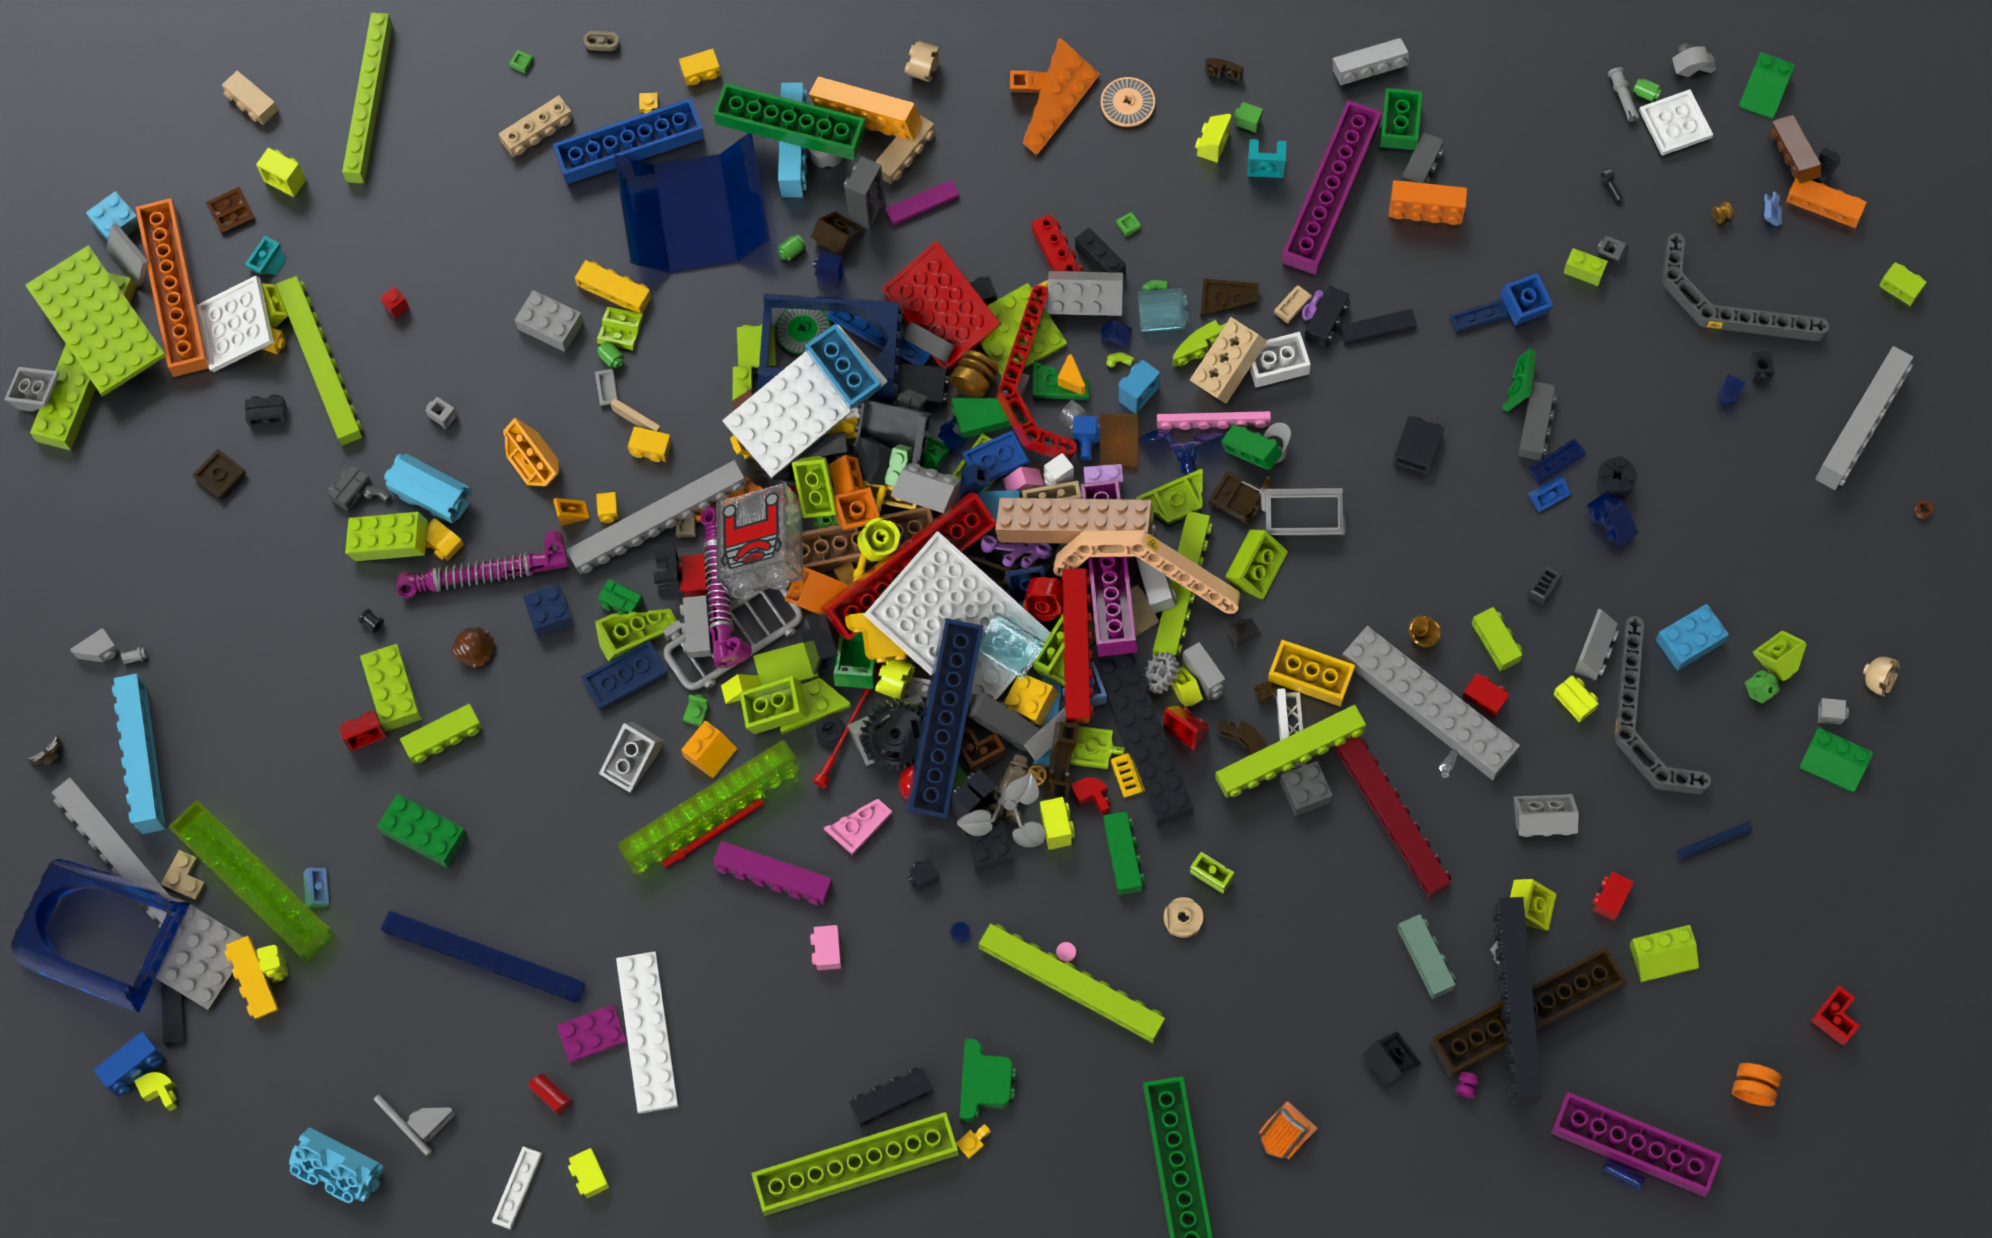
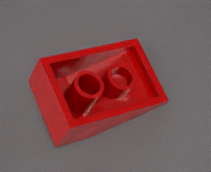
M1176 705L1167 707L1164 710L1163 729L1195 751L1208 735V724L1200 718L1196 719L1193 717L1192 713L1185 707L1181 708Z

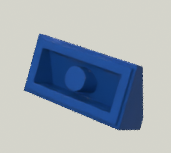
M1557 477L1528 493V497L1538 512L1572 495L1563 477Z

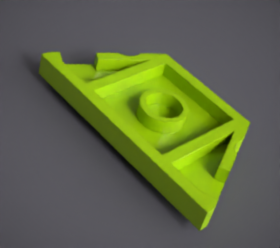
M1199 469L1137 496L1136 500H1151L1154 515L1167 525L1185 518L1188 511L1199 512L1202 510L1203 470Z
M821 678L802 684L808 718L781 726V734L850 708L851 704Z

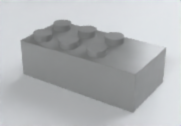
M1049 271L1047 314L1122 316L1123 273Z

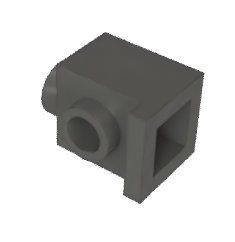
M1605 236L1604 240H1601L1598 245L1600 256L1615 261L1618 264H1622L1629 249L1626 243L1609 236ZM1611 248H1615L1614 253L1609 252Z

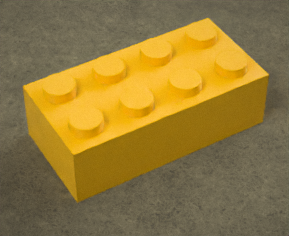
M1281 640L1269 672L1268 682L1341 707L1353 676L1355 665Z

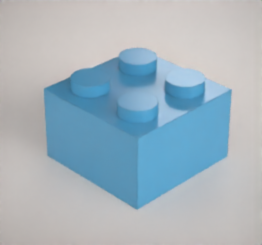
M1143 359L1139 364L1136 363L1131 368L1128 377H1123L1118 384L1119 402L1137 414L1160 388V372Z

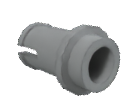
M138 647L137 650L121 653L124 665L140 660L144 662V659L148 658L146 649Z

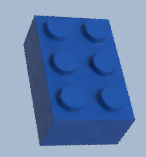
M140 1032L93 1071L104 1085L118 1097L130 1090V1087L135 1084L134 1080L147 1074L152 1069L160 1067L166 1058L153 1041L143 1032Z

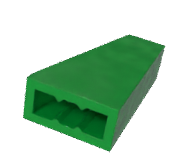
M997 398L952 399V407L955 410V418L962 439L1012 426ZM1012 406L1011 408L1018 421L1022 424L1026 423L1019 409Z

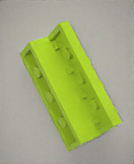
M1062 614L1034 659L1033 668L1042 677L1044 675L1064 687ZM1092 615L1091 624H1088V630H1091V642H1088V649L1096 641L1095 622ZM1047 660L1050 662L1049 666L1045 665Z

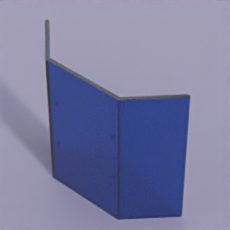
M748 133L720 154L656 165L614 155L631 264L673 273L738 262L770 240L752 134Z

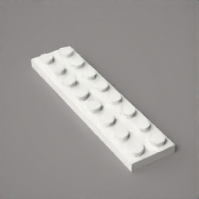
M656 952L616 958L637 1111L640 1114L678 1107Z

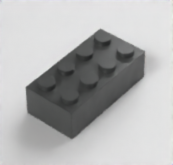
M861 157L859 162H855L852 168L853 173L850 178H846L844 183L847 199L846 205L848 206L849 220L870 229L885 201L883 175L880 164Z

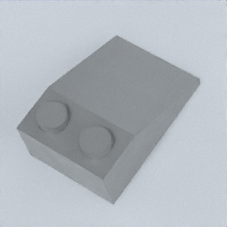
M18 367L4 400L19 410L35 411L44 408L48 403L60 373L58 371Z
M634 722L623 723L599 774L632 793L656 759L664 740Z

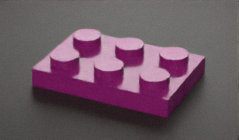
M613 1004L557 1025L570 1064L627 1042Z

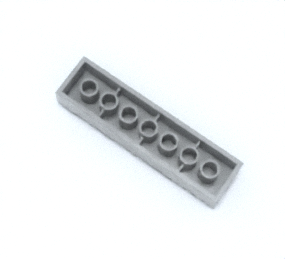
M1894 346L1892 347L1822 464L1815 480L1833 490H1836L1838 485L1843 486L1902 383L1907 378L1913 366L1910 363L1913 356Z

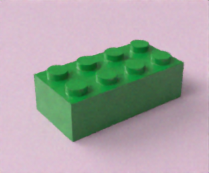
M396 794L377 825L381 834L447 868L468 835L463 827L399 794Z

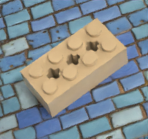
M1230 317L1190 381L1227 404L1267 340Z

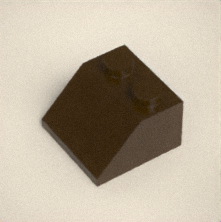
M835 211L818 218L811 238L816 240L817 244L830 249L833 254L841 256L851 250L865 229Z

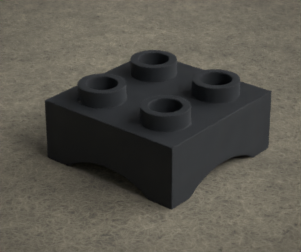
M859 436L857 458L862 478L869 484L883 485L892 449L871 437Z

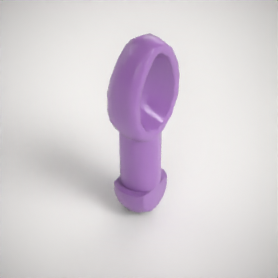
M1317 290L1311 302L1303 308L1302 317L1305 321L1312 319L1320 299L1323 298L1324 294L1321 290Z

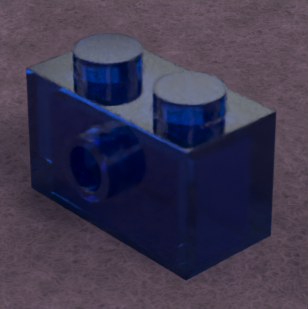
M820 251L819 256L815 257L813 263L818 284L839 288L844 274L842 256Z

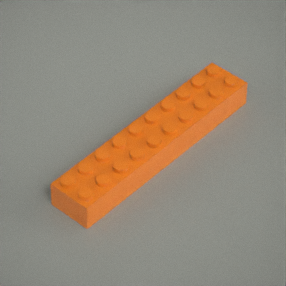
M172 198L137 206L135 208L145 257L148 261L147 267L168 369L173 377L208 369L209 365L177 208Z

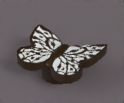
M56 735L46 749L35 756L27 758V760L34 764L44 761L46 765L55 761L59 756L56 752L60 746L59 737Z

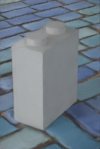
M1200 642L1183 651L1182 665L1196 679L1199 689L1206 700H1216L1221 697L1224 692L1225 678Z

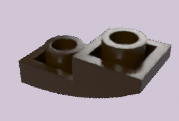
M1207 58L1205 60V70L1212 76L1221 78L1225 73L1228 78L1240 81L1243 77L1244 67L1217 58Z

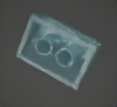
M996 611L983 630L979 653L1020 679H1023L1043 649L1045 642Z

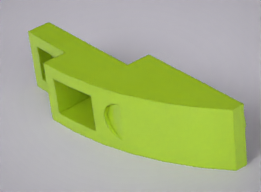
M1215 320L1191 334L1173 355V367L1186 365L1195 358H1203L1208 353V345H1213L1226 323L1219 326Z

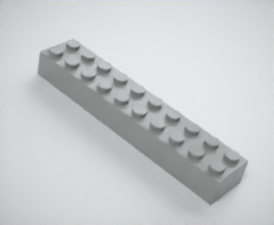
M1369 626L1343 652L1342 661L1354 664V671L1491 780H1494L1517 754L1520 747L1518 743Z

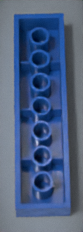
M689 98L554 143L553 147L565 182L570 184L705 138L693 102Z

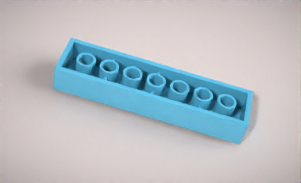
M137 674L114 678L112 692L117 700V703H114L115 712L119 715L117 729L119 733L121 732L122 738L119 739L120 749L124 753V757L121 758L122 766L124 769L126 768L124 783L129 791L126 794L127 803L131 806L129 820L142 834L166 830L147 687Z

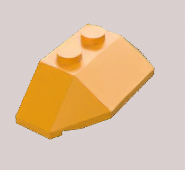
M514 418L503 430L506 457L527 485L548 486L559 473V459L537 431L518 418Z

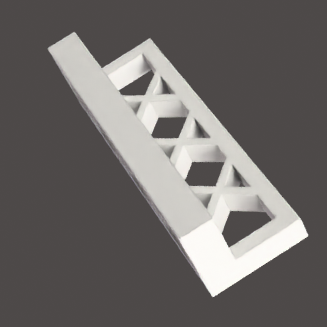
M1277 689L1280 741L1289 737L1292 733H1297V728L1299 731L1303 730L1300 692L1285 693V689ZM1286 698H1296V705L1292 710L1286 705ZM1291 714L1298 719V723L1294 727L1288 724V717ZM1299 762L1294 765V768L1303 767L1306 763Z

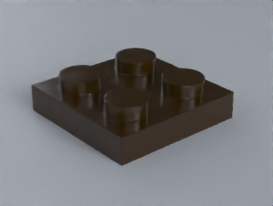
M217 449L192 476L221 500L246 474V471L221 450Z

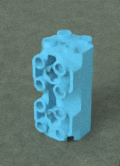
M398 454L394 460V465L386 471L384 479L387 480L386 486L388 490L396 493L401 500L412 506L418 505L430 511L433 517L444 523H454L460 519L469 505L467 496L471 497L472 495L469 486L408 454Z
M310 1127L301 1134L298 1139L301 1143L299 1146H294L289 1160L292 1175L312 1185H316L321 1181L326 1184L325 1190L329 1194L347 1203L356 1199L366 1202L370 1193L376 1192L380 1185V1181H378L379 1176L382 1174L385 1166Z

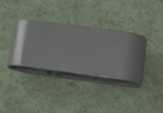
M910 322L902 337L946 363L956 347L913 322Z

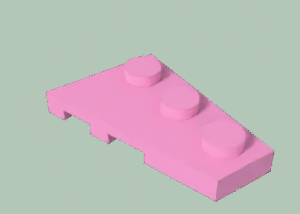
M876 799L858 809L855 813L839 819L838 822L831 826L824 827V831L853 855L893 813L879 799Z

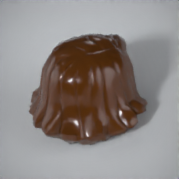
M471 627L465 628L456 637L452 646V654L464 664L477 668L478 666H484L491 659L495 643L487 630H482L479 627L475 629Z

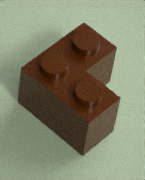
M970 726L964 729L959 753L971 773H976L979 769L981 770L1006 756L1005 747L996 733L978 742Z

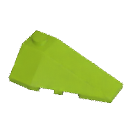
M662 609L641 613L611 614L596 621L595 624L599 645L609 662L648 640L652 641L663 635V630L677 620L671 609Z

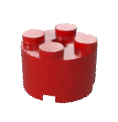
M1032 578L1026 591L1023 603L1024 609L1040 621L1055 619L1058 614L1060 615L1063 606V587L1061 581L1058 578Z

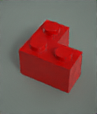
M1839 985L1811 1019L1812 1023L1842 1046L1847 1043L1860 1026L1844 1014L1855 997Z

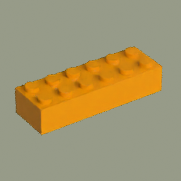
M819 76L809 93L815 106L865 118V125L868 130H876L885 135L898 136L902 140L914 141L923 124L917 108L912 102Z

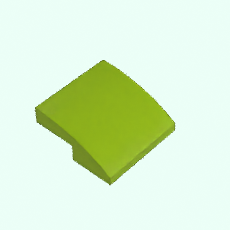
M607 307L602 319V327L597 337V343L602 344L607 341L615 347L633 351L642 324L643 314Z

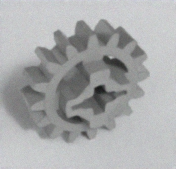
M1159 652L1158 657L1153 655V660L1147 661L1149 665L1143 668L1146 672L1142 674V677L1145 678L1143 680L1148 690L1155 694L1157 692L1161 694L1163 689L1167 691L1169 685H1174L1172 681L1178 678L1175 674L1179 672V669L1176 668L1179 665L1176 661L1177 658L1167 652L1164 654Z

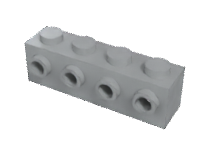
M1401 38L1334 57L1333 72L1340 85H1344L1407 66L1409 52Z

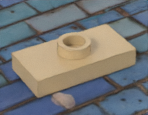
M1297 285L1274 310V314L1289 324L1309 302L1312 295Z

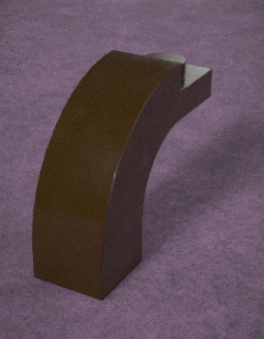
M1241 720L1239 727H1236L1232 722L1220 721L1217 734L1240 742L1246 748L1248 756L1267 747L1261 734L1250 724Z

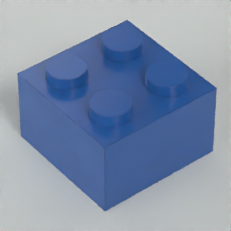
M1538 273L1504 285L1499 293L1515 326L1548 314L1554 306Z

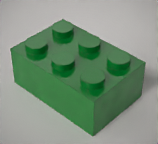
M1386 88L1380 147L1415 150L1419 136L1423 91Z

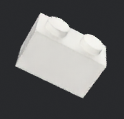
M1063 453L1044 465L1045 486L1074 481V467Z

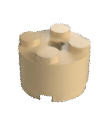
M922 41L916 42L910 48L909 55L911 59L906 64L905 73L930 82L933 78L930 74L936 71L940 58V52L938 51L941 48Z

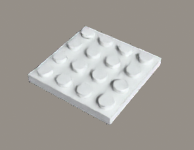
M257 276L196 305L209 370L213 372L274 343L261 280Z

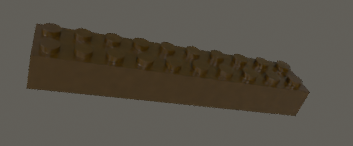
M1607 947L1532 985L1536 1033L1624 988L1627 980ZM1503 1001L1431 1039L1430 1045L1449 1078L1504 1051V1048L1507 1047V1040L1503 1039L1505 1020L1501 1019Z

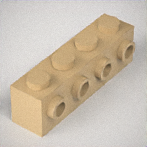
M558 95L498 134L502 144L511 156L515 157L524 153L532 145H537L546 136L554 134L557 129L568 125L573 120V116L569 107Z

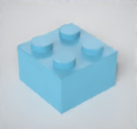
M116 191L86 212L91 223L107 241L111 225H119L127 236L140 228L138 217Z

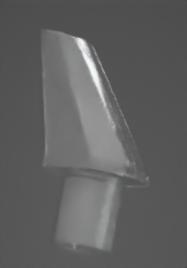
M1452 750L1438 766L1443 778L1449 777V771L1453 769L1456 760L1457 750Z

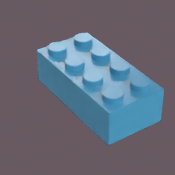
M834 324L805 345V351L850 411L881 389L879 380L837 324Z

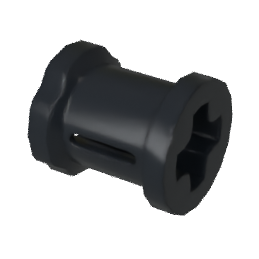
M368 608L362 612L358 622L364 623L370 628L372 633H376L383 626L384 619L376 617L372 614V610Z

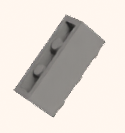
M706 595L683 598V604H680L681 616H684L685 622L681 623L682 634H686V641H683V651L687 652L688 658L712 656Z

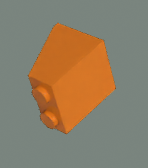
M799 565L785 601L819 615L825 614L821 607L849 585Z

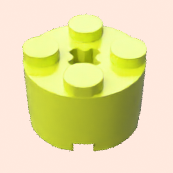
M875 518L869 521L857 538L859 550L869 561H881L896 550L900 540V533L893 522L883 518Z
M895 657L888 658L886 665H882L879 676H882L881 681H878L875 691L895 699H903L906 695V688L914 675V664L904 660L895 661Z

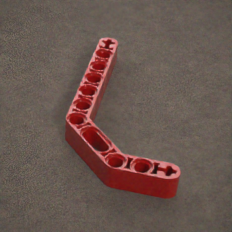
M1036 285L1030 293L996 397L1025 448L1053 458L1063 453L1068 460H1071L1077 448L1074 440L1038 428L1017 390L1048 296V291L1044 286ZM1040 296L1039 301H1035L1036 297ZM1029 311H1035L1037 314H1032ZM1024 327H1030L1031 330H1026ZM1019 342L1024 343L1026 346H1021ZM1017 358L1021 362H1015L1013 359ZM1008 375H1014L1015 378H1010ZM1002 391H1008L1010 394L1006 395ZM1012 406L1019 409L1026 424L1018 421L1011 408ZM1031 435L1035 440H1031L1027 436ZM1045 442H1051L1053 446H1048Z

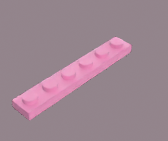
M1270 411L1157 414V429L1171 430L1172 428L1188 430L1191 428L1209 429L1210 427L1226 429L1233 425L1264 428L1270 426L1271 416Z

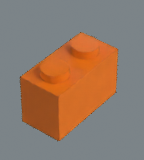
M844 455L829 464L835 495L865 489L858 458Z

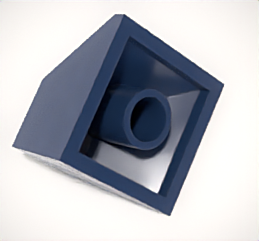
M1045 566L1005 572L1010 596L1015 601L1025 599L1026 591L1032 578L1047 577Z

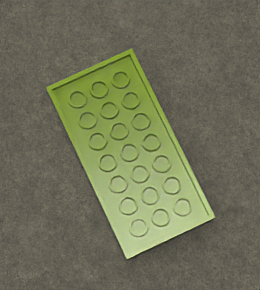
M89 245L25 284L102 397L166 357L161 347Z

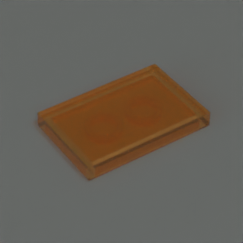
M1100 414V466L1122 464V469H1138V414Z

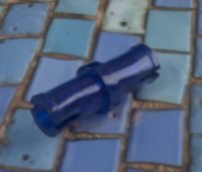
M1610 1159L1607 1160L1606 1164L1613 1169L1604 1166V1172L1619 1178L1620 1182L1625 1181L1639 1190L1642 1188L1643 1185L1635 1180L1644 1183L1645 1177L1630 1171V1168L1627 1166L1624 1168Z

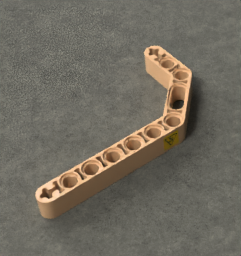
M1084 531L1059 551L1055 558L1053 571L1057 576L1062 577L1063 569H1076L1089 557L1136 556L1223 612L1233 614L1238 611L1240 592L1145 531Z

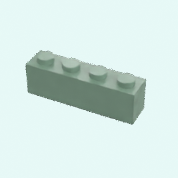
M1421 914L1399 923L1397 930L1431 998L1434 999L1454 990L1455 983L1457 982L1452 971H1448L1446 967L1448 965L1444 954L1440 955L1437 949L1439 944L1435 936L1431 937L1428 931L1430 926L1427 920L1423 919Z

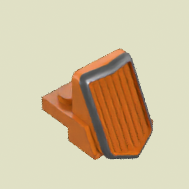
M1287 1101L1265 1123L1258 1133L1261 1134L1260 1140L1266 1154L1289 1160L1318 1128Z

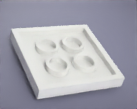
M1690 89L1644 105L1639 109L1662 156L1713 137V133Z

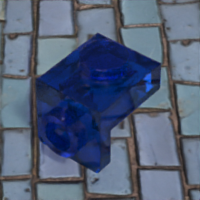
M1113 320L1102 327L1101 341L1106 342L1110 340L1126 347L1129 345L1132 328Z
M1728 374L1718 394L1722 396L1720 400L1729 404L1732 401L1736 402L1746 382Z
M955 419L945 421L941 425V431L937 436L945 442L948 448L953 450L962 448L966 443L962 437L953 431L957 423Z

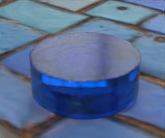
M964 922L955 923L950 930L952 939L957 943L966 942L970 937L969 926Z

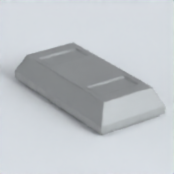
M608 369L595 372L600 406L609 405L614 398L618 400L614 370Z

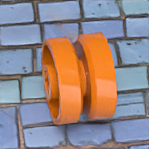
M1739 1064L1736 1074L1739 1080L1734 1081L1731 1093L1748 1103L1760 1106H1774L1778 1095L1775 1089H1779L1782 1075L1775 1070L1758 1064Z

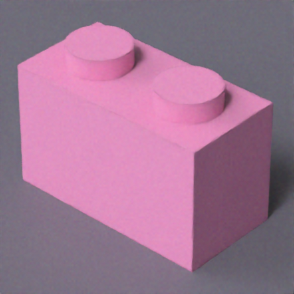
M838 925L814 927V933L811 934V945H815V953H812L813 965L816 964L817 970L841 969Z

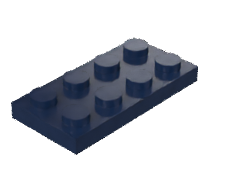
M650 640L583 675L582 679L598 708L602 710L667 675L668 672Z

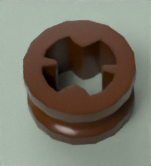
M1925 500L1918 502L1914 509L1916 517L1923 520L1928 519L1933 512V505ZM1926 507L1927 510L1924 513L1920 511L1921 508Z

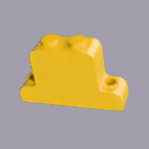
M865 613L850 614L845 617L846 626L849 630L853 631V633L862 632L865 654L868 659L876 660L877 663L888 662V658L895 657V661L907 659V654L864 616Z

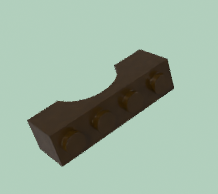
M1055 722L1043 798L1045 800L1063 797L1064 802H1068L1071 784L1069 780V767L1073 750L1077 744L1080 726L1078 724Z

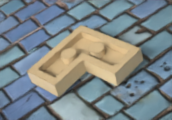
M179 850L161 886L197 901L206 885L205 882L190 876L198 859Z

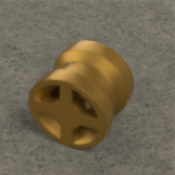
M1727 201L1711 209L1715 221L1719 224L1725 222L1727 218L1731 219L1734 217L1733 208Z
M1039 763L1032 765L1027 774L1031 772L1034 775L1038 785L1045 781L1048 773L1047 768Z

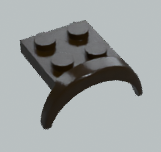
M1226 471L1209 499V504L1240 519L1241 522L1249 524L1261 509V493L1270 488L1271 476L1267 475L1261 488Z

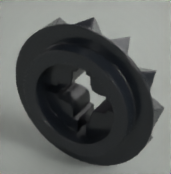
M825 717L816 726V737L826 747H835L846 726L837 717ZM833 726L834 732L837 734H832L829 738L828 732L825 731L830 730Z

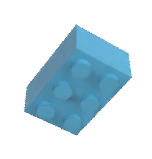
M1705 604L1660 631L1656 637V642L1678 671L1724 644L1729 634L1710 607Z

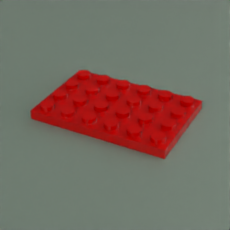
M938 241L932 243L881 288L890 301H899V305H903L902 317L908 325L910 322H913L956 346L947 363L932 355L940 367L946 368V372L962 359L965 351L973 350L1002 325Z

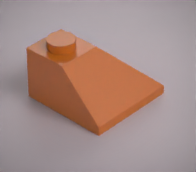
M871 488L834 495L838 513L835 516L838 524L844 531L865 526L869 521L880 518Z

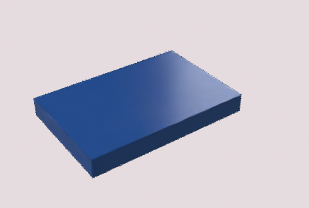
M1013 430L962 453L967 466L977 464L989 467L990 481L1015 471L1019 467L1030 464Z

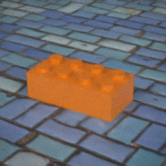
M1393 180L1388 217H1393L1394 219L1405 218L1413 221L1424 220L1431 223L1443 222L1450 225L1462 224L1466 207L1467 188Z

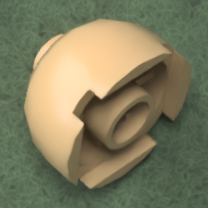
M1884 656L1874 659L1870 664L1867 663L1863 671L1866 686L1876 694L1885 697L1884 692L1889 693L1897 679L1898 674L1895 673V670L1900 668V662Z

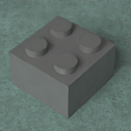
M1318 761L1281 774L1280 783L1295 816L1331 803L1333 795Z

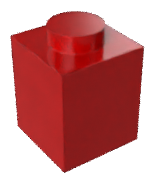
M395 286L380 296L384 308L394 319L409 309L406 298Z

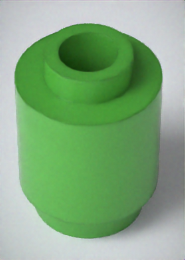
M1639 78L1633 92L1637 93V96L1653 102L1654 99L1658 100L1662 90L1659 89V84L1645 78L1643 80Z
M798 234L792 235L778 246V254L782 259L790 261L803 251L806 244Z
M606 341L598 347V356L611 369L619 368L623 364L624 355L612 343Z

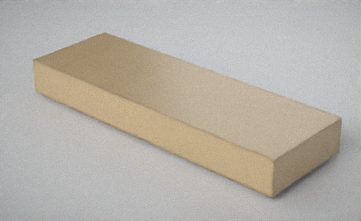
M614 398L610 403L615 413L638 427L662 433L660 425Z

